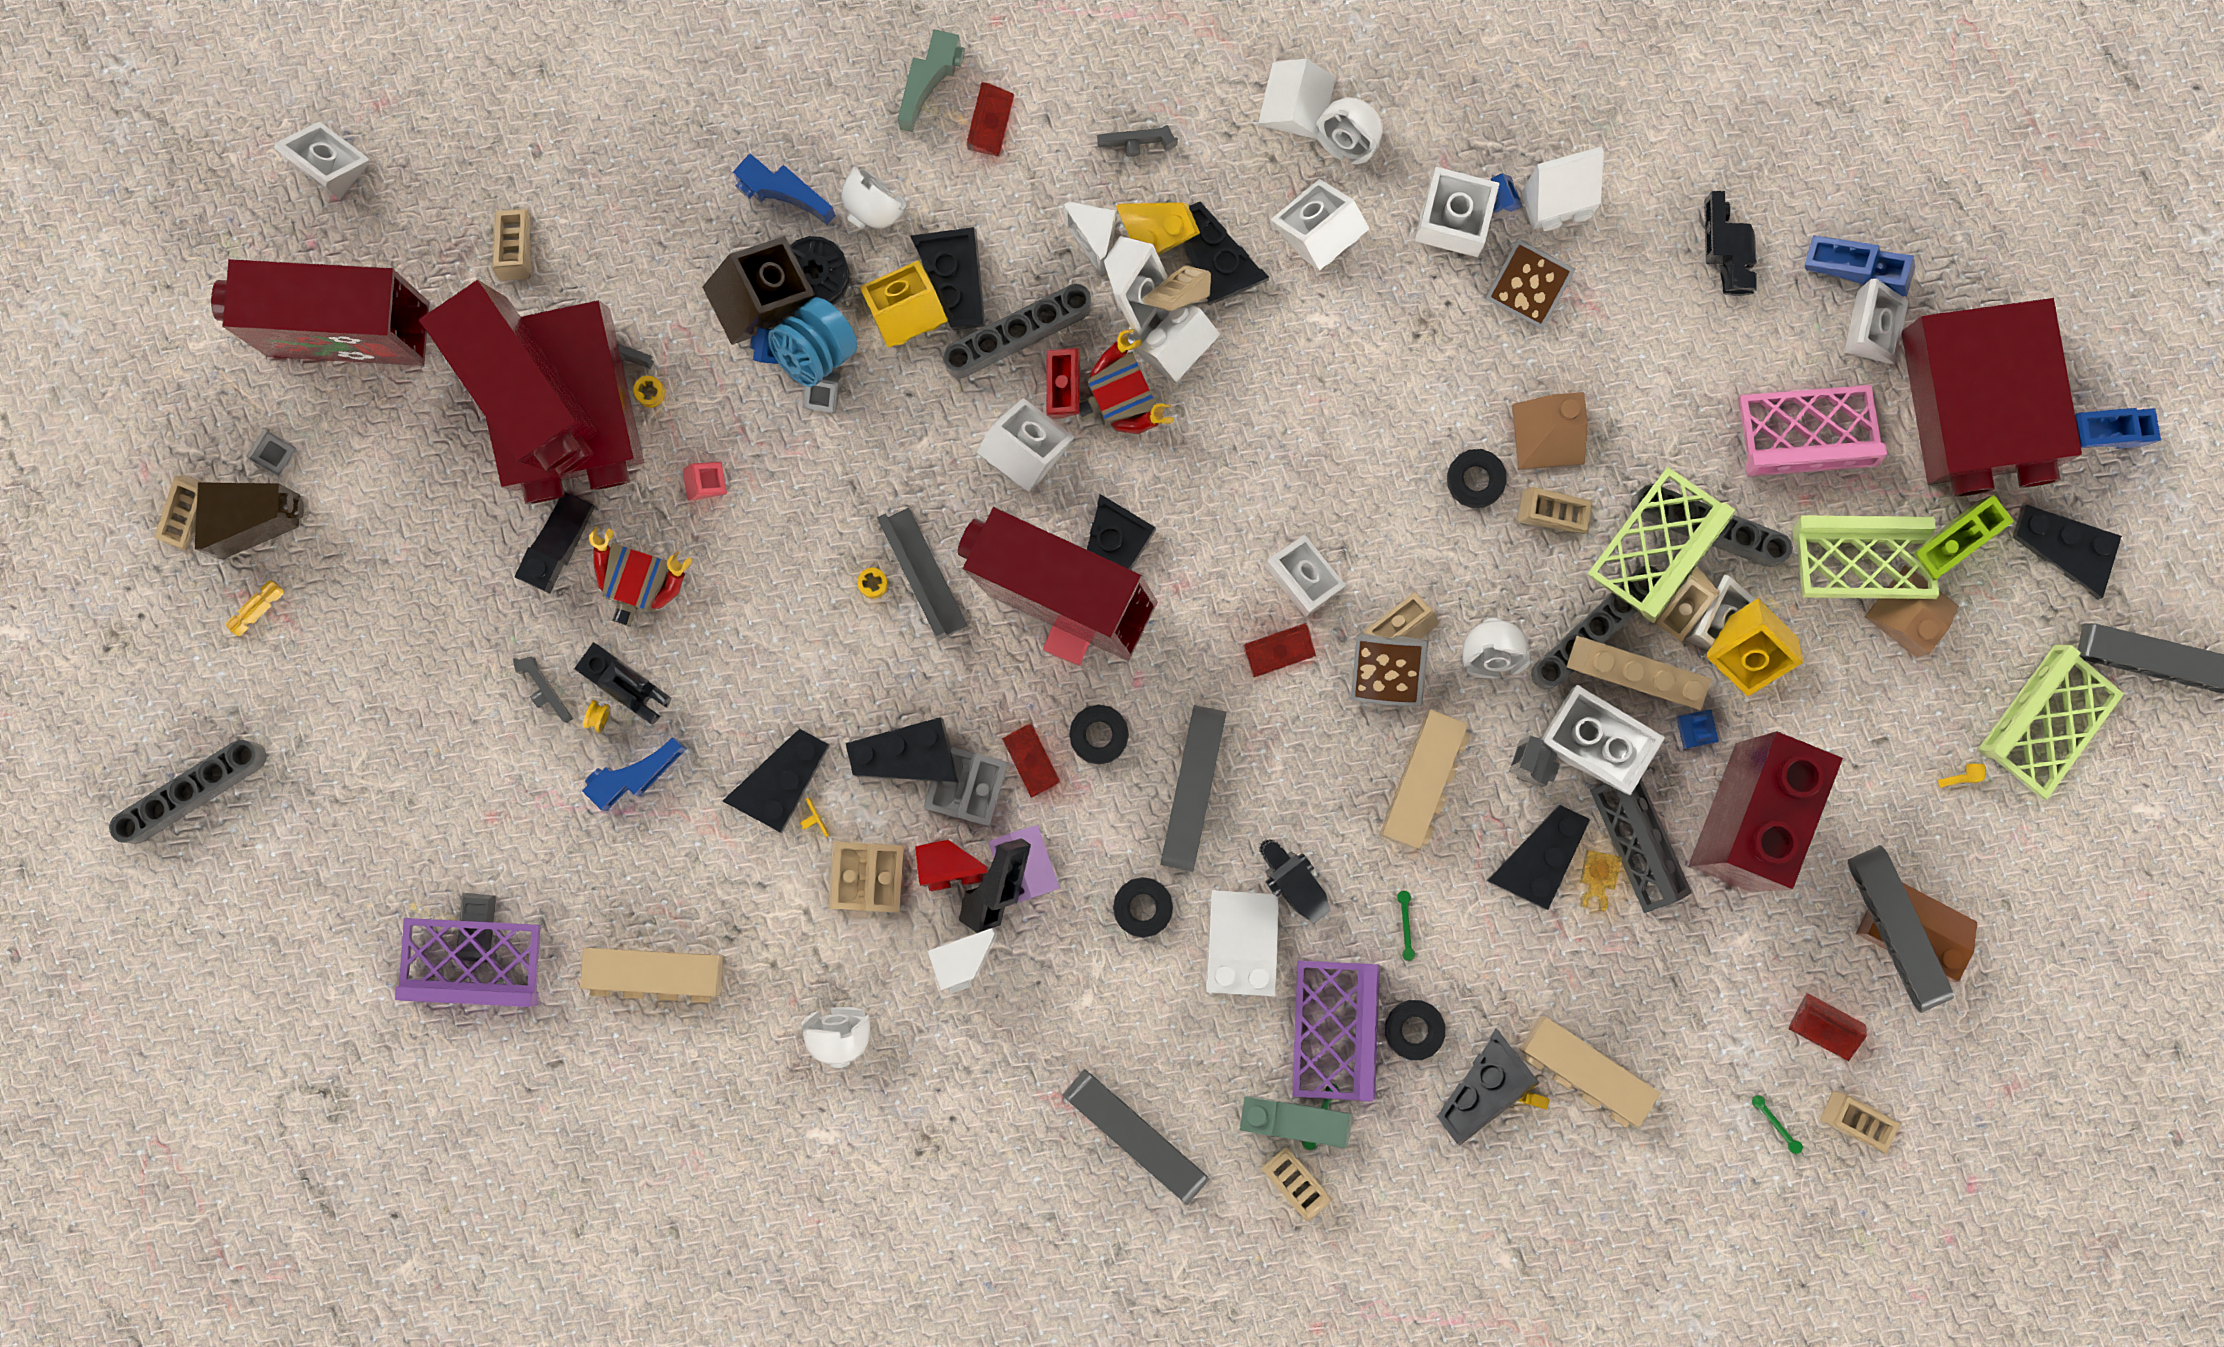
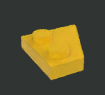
M1120 203L1116 205L1129 238L1153 244L1158 256L1200 233L1187 203Z

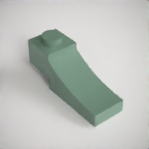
M933 29L926 60L913 57L898 115L900 130L913 132L919 113L933 89L947 75L954 76L956 66L961 67L965 48L961 47L958 34Z
M1245 1096L1239 1130L1348 1148L1353 1114L1292 1102Z

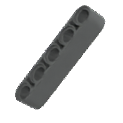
M1081 284L1069 285L950 344L943 353L947 372L954 378H965L1084 319L1091 311L1090 291ZM1073 296H1080L1086 301L1084 306L1078 309L1070 307L1067 302ZM1046 310L1056 314L1055 320L1050 323L1041 322L1038 316ZM1015 325H1022L1027 329V332L1020 338H1014L1009 334V330ZM987 339L994 340L997 343L996 349L989 353L983 352L979 348L980 344ZM954 355H965L968 358L966 364L962 367L952 366L950 360Z
M1654 484L1646 485L1634 494L1631 499L1633 512L1642 501V496L1647 494ZM1661 487L1663 501L1682 498V494ZM1656 494L1655 497H1654L1655 502L1658 501V496H1657V494ZM1700 501L1688 502L1691 520L1705 518L1712 509L1711 506ZM1683 503L1664 506L1667 523L1680 522L1675 518L1673 508L1679 506L1684 509ZM1660 508L1645 509L1641 514V519L1661 525ZM1733 515L1732 519L1712 544L1716 548L1767 567L1776 566L1788 559L1793 549L1791 540L1785 534ZM1700 524L1692 525L1693 533ZM1687 526L1670 529L1689 537ZM1737 530L1744 531L1748 535L1749 542L1747 546L1741 545L1736 540ZM1769 542H1773L1779 547L1780 555L1778 558L1768 553L1767 544Z
M1645 566L1639 568L1628 577L1646 574ZM1650 566L1651 573L1660 572L1657 568ZM1660 577L1652 579L1653 587ZM1638 581L1628 582L1630 595L1642 603L1649 591L1640 588ZM1621 583L1618 587L1624 590V584ZM1611 592L1534 665L1531 676L1535 685L1543 689L1553 688L1563 682L1574 671L1566 668L1569 660L1565 650L1567 642H1575L1576 636L1604 643L1638 610L1628 604L1627 612L1619 613L1614 608V599L1618 596ZM1595 619L1602 622L1604 626L1602 636L1594 635L1589 627L1591 620ZM1548 664L1554 667L1556 670L1554 681H1547L1543 678L1541 674L1543 665Z
M2085 623L2082 625L2077 650L2081 652L2079 656L2084 661L2224 694V654L2100 624Z
M1198 705L1193 706L1160 863L1162 866L1190 872L1194 871L1226 711Z
M237 740L230 743L115 815L109 824L111 836L114 840L122 843L139 844L148 840L261 769L266 762L267 754L265 749L260 744L247 740ZM245 748H249L252 753L251 759L247 764H243L241 761V753ZM220 766L223 771L222 777L218 782H215L212 778V772L214 768ZM188 784H191L194 789L193 795L189 800H186L183 791ZM159 802H162L164 813L160 818H157L155 807ZM130 820H133L135 831L129 837L126 833V825Z
M1878 845L1848 859L1850 872L1915 1008L1920 1013H1923L1954 999L1951 985L1887 851L1881 845Z
M1086 1069L1078 1075L1062 1094L1076 1109L1185 1204L1188 1205L1210 1180L1202 1170Z

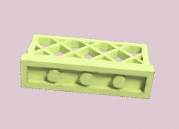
M1667 467L1587 575L1643 614V617L1654 623L1732 519L1735 509L1725 502L1722 504ZM1668 478L1680 485L1682 498L1663 501L1661 487ZM1686 490L1692 493L1694 496L1687 497ZM1657 494V496H1658V501H1657V502H1651L1652 499H1653V498L1655 497V495ZM1702 500L1712 507L1705 518L1691 520L1688 502ZM1683 503L1686 521L1667 523L1664 506ZM1659 507L1662 524L1643 527L1641 519L1643 511ZM1637 521V522H1638V528H1636V529H1631V527H1632V526L1634 525V523ZM1700 524L1693 533L1692 525ZM1687 526L1689 533L1687 543L1671 546L1668 529ZM1663 530L1666 547L1647 550L1644 533ZM1640 534L1642 551L1623 554L1622 539L1627 535ZM1617 547L1619 555L1610 556ZM1680 551L1673 560L1672 552ZM1667 553L1669 567L1666 571L1651 573L1648 556ZM1644 557L1646 574L1627 577L1624 559ZM1620 560L1622 578L1608 580L1598 573L1605 562ZM1660 577L1653 587L1652 579ZM1648 581L1649 593L1642 603L1630 595L1628 582ZM1621 583H1623V584H1624V590H1622L1620 587H1618V586L1615 585V584H1621Z
M1801 515L1792 531L1793 541H1797L1802 597L1937 599L1939 596L1938 579L1933 580L1920 561L1918 562L1904 550L1908 544L1924 545L1932 538V533L1936 529L1934 517ZM1807 543H1819L1828 552L1818 561L1807 551ZM1842 543H1851L1861 552L1851 561L1837 548ZM1876 543H1883L1893 550L1894 553L1884 561L1871 548ZM1831 554L1846 566L1837 576L1822 564ZM1864 555L1879 566L1871 576L1856 565ZM1897 555L1913 567L1904 577L1889 565ZM1815 570H1818L1831 581L1825 588L1811 587L1810 575ZM1851 570L1864 583L1859 588H1850L1841 578ZM1882 571H1885L1898 583L1893 588H1883L1874 579ZM1915 571H1918L1927 579L1928 589H1918L1907 579Z
M2054 645L1978 748V751L1985 757L1993 758L2042 799L2050 797L2124 695L2121 690L2079 656L2081 652L2072 645ZM2075 665L2082 671L2083 685L2070 687L2068 673ZM2102 687L2110 694L2103 706L2094 707L2092 688ZM2084 689L2086 708L2072 710L2070 691ZM2062 692L2064 711L2050 713V697L2053 693ZM2087 713V728L2084 732L2075 733L2073 714ZM2065 716L2067 735L2053 736L2051 717ZM2043 719L2045 738L2031 739L2029 726L2034 720ZM2067 739L2068 754L2064 759L2056 760L2054 741ZM2045 742L2047 761L2034 763L2031 744ZM2023 745L2025 764L2015 765L2007 756L2015 746ZM2048 766L2049 780L2044 787L2036 782L2034 767Z

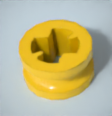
M653 376L639 378L633 387L635 398L642 406L647 408L659 406L665 398L664 386ZM653 384V388L658 392L655 397L651 395L652 399L646 400V396L641 391L644 386L648 389L647 385Z
M874 567L866 568L858 576V588L867 598H880L886 593L888 579L880 569ZM873 575L876 579H882V585L877 584L879 587L877 591L873 592L870 587L864 588V582H868L866 579L868 576Z
M592 700L586 711L583 727L587 729L594 727L595 732L601 733L609 718L610 705L604 704L600 706L599 701Z

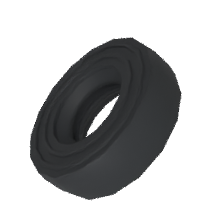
M1469 449L1459 454L1450 464L1447 473V487L1452 497L1461 505L1470 508H1484L1495 503L1503 494L1507 483L1506 469L1502 461L1492 452L1483 449ZM1478 466L1487 471L1489 483L1485 489L1474 491L1466 486L1464 475L1471 467Z
M1097 704L1088 706L1077 713L1071 722L1069 737L1071 747L1077 756L1088 763L1100 765L1110 763L1121 756L1127 746L1129 732L1127 722L1121 713L1110 706ZM1094 722H1104L1111 728L1112 738L1109 744L1104 747H1094L1086 739V730Z
M1140 877L1131 879L1121 886L1115 895L1113 911L1115 920L1124 931L1132 936L1145 938L1154 936L1166 928L1172 917L1173 903L1171 895L1164 885L1155 879ZM1137 895H1149L1156 903V912L1149 920H1137L1130 912V903Z
M1407 1000L1398 1004L1389 1013L1385 1022V1037L1389 1047L1397 1055L1408 1060H1424L1433 1056L1441 1048L1446 1037V1025L1441 1013L1432 1004L1422 1000ZM1420 1017L1426 1022L1428 1034L1422 1042L1411 1043L1404 1038L1402 1027L1407 1019Z

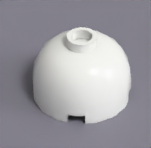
M1346 97L1334 101L1316 121V126L1319 127V132L1316 134L1318 141L1327 152L1341 161L1344 155L1349 159H1354L1351 164L1365 163L1372 157L1381 142L1383 125L1380 116L1370 104L1358 98Z
M857 166L853 167L842 186L841 197L843 206L850 212L847 218L861 229H864L866 225L879 229L894 224L906 210L908 203L899 194H897L895 199L891 197L892 192L888 189L890 187L866 170L862 168L859 170Z
M1500 618L1484 620L1483 623L1477 625L1468 633L1463 643L1464 668L1467 666V673L1472 676L1492 679L1500 678L1498 671L1510 670L1511 675H1515L1525 670L1531 663L1525 634L1516 625L1503 621Z
M854 1007L830 1008L833 1015L820 1017V1011H817L805 1017L801 1025L806 1049L818 1061L830 1064L833 1068H843L848 1066L850 1061L858 1058L867 1048L870 1041L869 1015L865 1016L864 1010Z

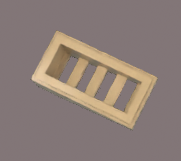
M528 209L495 211L492 269L501 281L531 278L530 219ZM520 223V227L504 228V224ZM507 237H519L516 240H505ZM519 250L518 253L505 254V251Z
M1184 266L1144 296V303L1172 311L1210 296L1211 273L1203 269Z
M187 475L174 477L154 535L155 539L182 550L188 549L196 529L198 482L202 481ZM188 489L195 492V497L184 493L185 490ZM180 501L192 505L191 510L179 506ZM174 514L188 518L187 522L185 523L173 518ZM169 525L182 530V536L168 531Z
M1530 487L1522 491L1517 520L1529 525L1587 534L1593 501ZM1547 502H1551L1549 517L1545 516ZM1561 504L1565 505L1562 520L1559 519ZM1573 507H1578L1576 523L1571 522Z
M1837 1091L1832 1092L1820 1118V1121L1885 1154H1887L1900 1126L1899 1122L1855 1098ZM1858 1110L1852 1126L1850 1127L1849 1124L1852 1120V1117L1855 1111ZM1870 1116L1871 1119H1870V1121H1869V1123H1868V1125H1867V1128H1866V1130H1865V1132H1864V1134H1863V1133H1861V1132H1862V1130H1863V1128H1864V1126H1865V1123H1866L1868 1117ZM1880 1122L1884 1123L1877 1140H1874L1873 1137Z
M1287 1146L1261 1167L1263 1172L1306 1222H1309L1333 1200ZM1289 1159L1292 1164L1277 1177L1273 1172ZM1298 1169L1301 1175L1286 1187L1283 1182ZM1307 1180L1311 1185L1295 1198L1292 1193ZM1317 1191L1320 1196L1305 1209L1301 1204Z

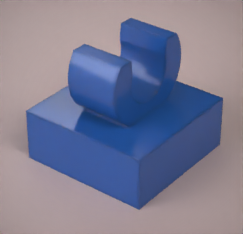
M1501 173L1491 178V181L1499 183L1497 200L1492 213H1497L1502 209L1513 212L1523 207L1511 176Z
M757 327L756 336L751 335L750 349L754 350L753 360L761 363L779 364L769 346L768 335L771 329Z
M1711 709L1676 717L1683 749L1719 742Z

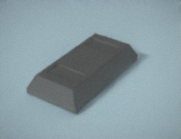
M462 893L459 921L494 922L496 895ZM466 928L471 934L477 930L475 928ZM458 929L457 947L467 939L460 929ZM485 929L475 938L487 952L491 950L492 929ZM471 942L457 954L462 961L477 962L483 957Z

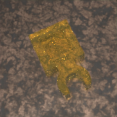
M1586 850L1580 883L1589 885V888L1580 899L1581 907L1587 908L1589 899L1595 896L1599 899L1598 911L1605 912L1608 907L1605 888L1615 890L1622 857Z

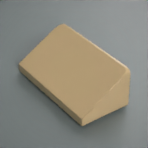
M1696 567L1654 623L1682 642L1720 592L1706 575Z
M1414 592L1364 630L1363 633L1394 638L1398 635L1421 639L1437 627L1439 621L1435 612Z

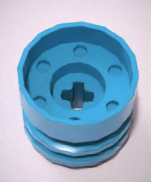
M818 297L812 298L794 312L793 317L784 319L780 325L771 329L768 335L770 349L780 366L791 378L807 387L817 385L822 380V377H826L831 373L833 367L843 364L856 353L858 348L856 336L844 315L834 305Z

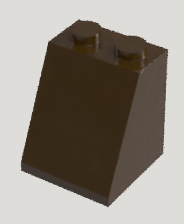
M785 236L729 254L702 286L731 345L751 339V335L756 336L757 327H772L815 295Z
M198 482L195 550L217 559H226L299 527V518H302L304 514L303 500L300 498V494L279 483Z

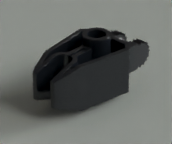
M1262 840L1260 847H1258L1260 849L1259 852L1270 867L1265 871L1269 877L1265 883L1276 897L1282 894L1294 911L1315 924L1330 912V907L1325 891L1311 874V871L1314 869L1313 865L1303 853L1297 855L1291 851L1287 854L1278 842H1274L1275 840Z

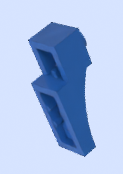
M749 153L732 172L738 182L735 187L748 199L754 196L760 202L765 198L784 201L811 213L826 225L836 216L833 207L784 165L774 174Z
M1815 235L1812 237L1804 264L1806 271L1827 274L1862 285L1866 284L1870 279H1878L1896 293L1905 297L1908 295L1915 271L1913 255L1880 251L1879 245Z
M2126 408L2075 414L2081 448L2116 447V449L2143 447L2161 441L2155 408L2141 410Z
M672 737L653 754L633 765L618 770L605 767L603 770L598 768L585 780L587 786L582 792L600 810L608 811L628 790L636 796H641L687 748L678 739Z

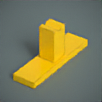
M806 798L805 800L813 815L799 822L802 825V829L806 830L818 823L824 836H831L811 798Z
M1528 1092L1518 1101L1547 1110L1550 1099Z

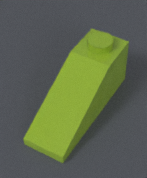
M1995 495L1977 501L1949 522L1920 547L1914 555L1931 578L1936 580L2014 521Z

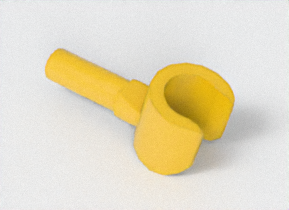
M1966 764V775L1962 774L1937 780L1938 786L1942 788L1958 783L1981 782L1986 777L1985 764Z

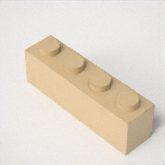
M1576 636L1566 667L1698 710L1702 709L1712 678L1580 636Z
M1432 709L1426 712L1379 836L1414 850L1421 849L1422 844L1426 846L1429 844L1434 831V827L1430 826L1434 813L1440 814L1446 800V796L1442 795V791L1446 782L1452 783L1458 769V765L1454 763L1457 752H1464L1470 738V734L1466 732L1467 723Z
M583 948L580 989H590L589 996L610 997L611 990L623 991V998L644 999L645 992L657 993V1000L677 1001L679 994L691 995L690 1002L711 1003V996H721L724 955Z
M1540 1016L1519 1049L1526 1054L1525 1062L1539 1071L1546 1067L1555 1073L1552 1078L1555 1082L1568 1090L1573 1085L1583 1092L1582 1100L1596 1109L1603 1105L1612 1111L1609 1117L1625 1128L1629 1124L1639 1128L1661 1095L1660 1092L1545 1016Z

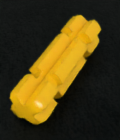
M272 580L267 581L260 588L262 592L259 594L256 592L238 610L239 614L237 616L233 615L226 622V627L236 636H242L249 629L248 624H254L272 606L270 602L273 600L276 602L283 595V589Z

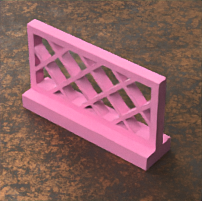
M1872 385L1740 395L1738 399L1748 458L1745 464L1747 477L1877 467L1887 456L1885 442L1881 443ZM1863 395L1865 409L1861 414H1858L1844 403L1849 396ZM1825 398L1836 406L1828 417L1811 406L1816 399ZM1784 401H1793L1803 408L1795 419L1779 409ZM1760 403L1770 413L1760 422L1750 414L1749 404ZM1838 409L1855 420L1847 431L1830 420ZM1806 411L1822 423L1814 433H1811L1798 423ZM1773 414L1789 425L1781 436L1765 425ZM1859 423L1870 432L1871 441L1860 442L1849 433ZM1824 426H1827L1841 437L1836 444H1826L1817 437ZM1792 428L1808 439L1802 447H1794L1784 440ZM1759 431L1775 442L1770 449H1755L1754 437Z

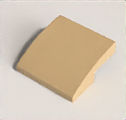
M833 842L828 909L900 913L904 846Z

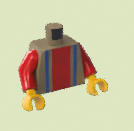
M1134 329L1120 332L1117 342L1101 355L1091 370L1090 379L1087 381L1091 397L1079 402V416L1082 422L1100 414L1106 428L1112 427L1117 432L1138 435L1157 427L1159 423L1171 424L1174 421V417L1163 418L1162 413L1164 409L1171 407V405L1155 403L1133 352L1128 353V350L1136 349L1142 343L1141 339L1134 341L1132 344L1129 343L1128 336Z
M597 526L589 535V542L594 546L593 563L598 587L603 592L605 598L618 603L612 618L613 622L631 627L637 609L652 614L655 609L663 608L678 596L685 576L684 571L692 564L690 557L684 560L683 564H680L677 560L679 551L671 555L668 560H664L612 543L610 547L608 543L613 538V531L608 528L605 532V539H602L597 534Z

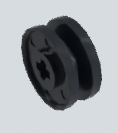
M807 236L794 241L790 247L815 294L812 298H822L835 305L844 297L849 287L850 272L844 253L834 242L824 237ZM817 268L819 277L811 279L810 270Z

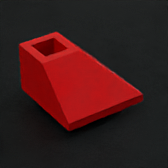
M950 840L915 846L919 884L924 887L928 886L931 892L951 888V881L962 880V885L980 883L984 879L983 875H987L989 871L987 865Z

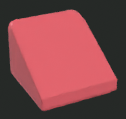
M722 462L692 463L683 469L688 501L727 494Z
M1052 626L1043 650L1055 657L1080 666L1089 642Z

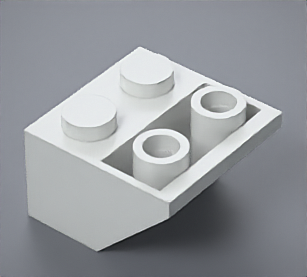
M1189 304L1172 311L1159 308L1141 337L1135 336L1132 332L1128 336V341L1132 344L1134 341L1141 339V346L1133 350L1159 373L1177 382L1219 337L1220 333L1200 308Z

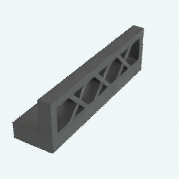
M908 507L890 517L886 513L877 517L937 640L940 641L968 627L910 508Z
M1642 779L1639 780L1630 796L1615 788L1620 799L1617 809L1608 805L1603 794L1604 791L1614 787L1605 783L1590 789L1643 912H1650L1690 895L1692 891ZM1621 819L1632 826L1634 832L1631 840L1620 833L1618 827ZM1634 851L1644 854L1647 860L1645 871L1635 866L1632 860ZM1648 881L1659 887L1663 899L1651 903L1646 891Z

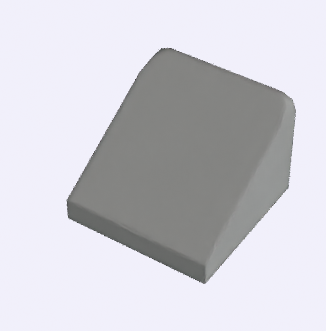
M830 373L828 376L822 377V380L817 385L812 387L804 386L802 408L835 414L842 376Z
M263 429L246 457L279 476L296 448Z

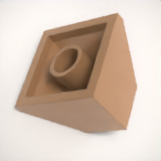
M1584 392L1553 394L1512 405L1518 470L1585 464L1588 423Z
M1904 565L1899 573L1904 577L1911 568ZM1916 572L1907 579L1918 589H1928V581ZM1893 579L1887 588H1893L1898 582ZM1939 591L1937 599L1878 598L1864 617L1918 658L1930 654L1950 628L1959 605L1941 591Z

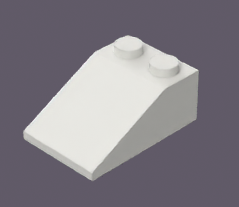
M1602 146L1537 164L1521 193L1532 230L1543 228V231H1549L1560 227L1563 221L1574 218L1575 222H1581L1594 216L1593 213L1601 204L1604 159Z
M1576 685L1569 691L1541 739H1543L1542 744L1544 747L1557 753V758L1630 796L1665 737L1581 686Z
M1211 890L1206 992L1275 997L1278 897L1274 894Z

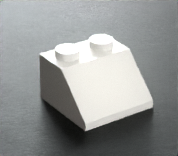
M1435 166L1414 241L1478 257L1485 245L1499 183Z
M1321 179L1316 181L1270 219L1275 228L1301 258L1318 270L1330 264L1337 255L1349 245L1355 243L1360 236L1369 230L1355 201Z
M1120 236L1113 248L1107 253L1104 264L1114 295L1131 329H1134V335L1141 337L1159 309L1146 305L1144 303V296L1165 281L1168 276L1153 244Z
M1022 398L991 426L977 453L985 458L988 463L1010 477L1017 485L1030 492L1047 475L1075 437L1026 399Z
M991 928L927 951L941 990L949 988L952 994L972 987L970 980L977 978L997 937L996 928Z

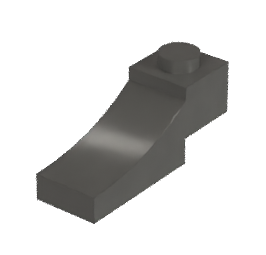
M1530 735L1519 740L1509 772L1516 774V779L1539 787L1547 786L1548 781L1553 782L1558 773L1560 764L1555 762L1557 753L1544 747L1542 744L1543 739Z

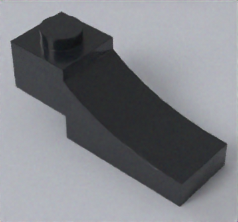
M564 492L565 497L558 499L551 515L531 547H528L514 576L516 579L551 594L563 566L568 565L595 508L593 504Z
M1020 838L997 846L992 865L982 883L977 888L965 891L959 916L960 922L976 933L1001 925L1005 907L1018 901L1031 847L1030 843Z

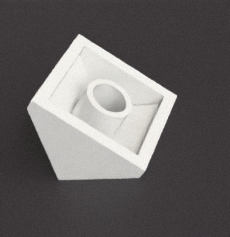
M1307 58L1273 62L1258 126L1318 140L1316 134L1319 132V127L1316 126V121L1330 104L1336 76Z
M320 121L276 142L274 146L291 164L339 200L369 165L370 161L369 158Z
M1069 201L1064 204L1065 224L1098 274L1102 276L1107 271L1104 260L1112 247L1115 233V210Z
M1870 279L1857 290L1844 353L1895 364L1908 300L1878 279Z
M1305 535L1270 557L1265 565L1266 570L1305 618L1346 587L1345 583Z
M1723 575L1712 582L1720 593L1685 637L1686 641L1706 651H1709L1730 615L1756 600L1727 575Z

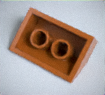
M1902 882L1948 981L1959 982L1974 953L1977 921ZM1867 910L1856 934L1887 950L1871 914Z

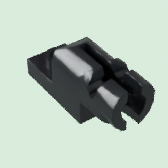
M1711 191L1704 200L1706 264H1722L1719 265L1723 284V294L1729 296L1754 294V291H1757V273L1749 271L1757 264L1756 239L1753 227L1747 223H1726L1730 218V203L1725 202V191Z
M595 642L591 644L574 668L600 689L652 725L661 716L647 706L649 699L653 698L666 708H668L672 698Z

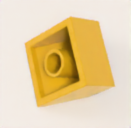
M919 260L859 286L887 348L894 345H902L909 341L910 338L923 332L933 331L948 321L935 289Z
M1759 598L1730 615L1707 652V658L1747 697L1804 663L1798 637Z

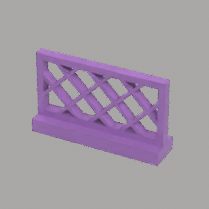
M404 918L399 986L395 988V1000L518 1007L537 1006L539 992H536L541 925ZM413 925L425 926L434 936L422 948H419L412 940ZM433 926L444 928L441 931L437 932L433 928ZM452 927L459 928L467 937L455 950L442 938ZM466 928H475L477 930L471 934ZM485 929H492L501 941L487 952L475 938ZM500 930L512 931L505 936ZM518 931H531L530 947L521 954L509 939ZM436 941L449 953L437 966L424 954ZM471 942L483 957L469 968L457 954ZM505 944L517 958L503 970L491 955ZM411 948L415 951L413 956H411ZM530 953V959L528 963L525 957ZM420 957L431 971L421 980L409 979L410 964ZM452 958L465 972L456 981H448L439 971ZM487 960L498 972V975L489 983H482L473 971ZM519 962L529 971L528 985H516L507 975ZM433 975H436L437 978H438L440 981L429 980V979H430ZM468 976H469V977L471 978V980L473 981V982H462V981L465 980ZM503 978L507 984L496 983Z
M1297 961L1292 1097L1375 1101L1380 964ZM1305 968H1318L1328 978L1314 992L1304 982ZM1325 969L1338 970L1331 976ZM1343 970H1358L1357 985L1347 994L1334 979ZM1331 982L1344 997L1329 1010L1317 994ZM1304 989L1310 994V996L1305 1001ZM1356 991H1357V1004H1356V1003L1353 1001V999L1351 998V996H1352ZM1314 998L1326 1014L1312 1026L1303 1016V1007ZM1346 1000L1356 1009V1019L1347 1028L1333 1014ZM1330 1016L1343 1031L1328 1044L1316 1031V1028ZM1304 1023L1309 1030L1302 1035ZM1355 1025L1356 1037H1354L1349 1031ZM1311 1033L1325 1046L1312 1060L1302 1050V1041ZM1345 1034L1355 1044V1053L1346 1062L1332 1048ZM1329 1050L1341 1066L1327 1078L1314 1063ZM1303 1057L1308 1064L1301 1069V1059ZM1355 1059L1353 1071L1348 1064ZM1311 1066L1324 1082L1315 1090H1300L1301 1075ZM1344 1068L1354 1078V1093L1340 1092L1331 1082ZM1327 1084L1333 1092L1320 1090Z

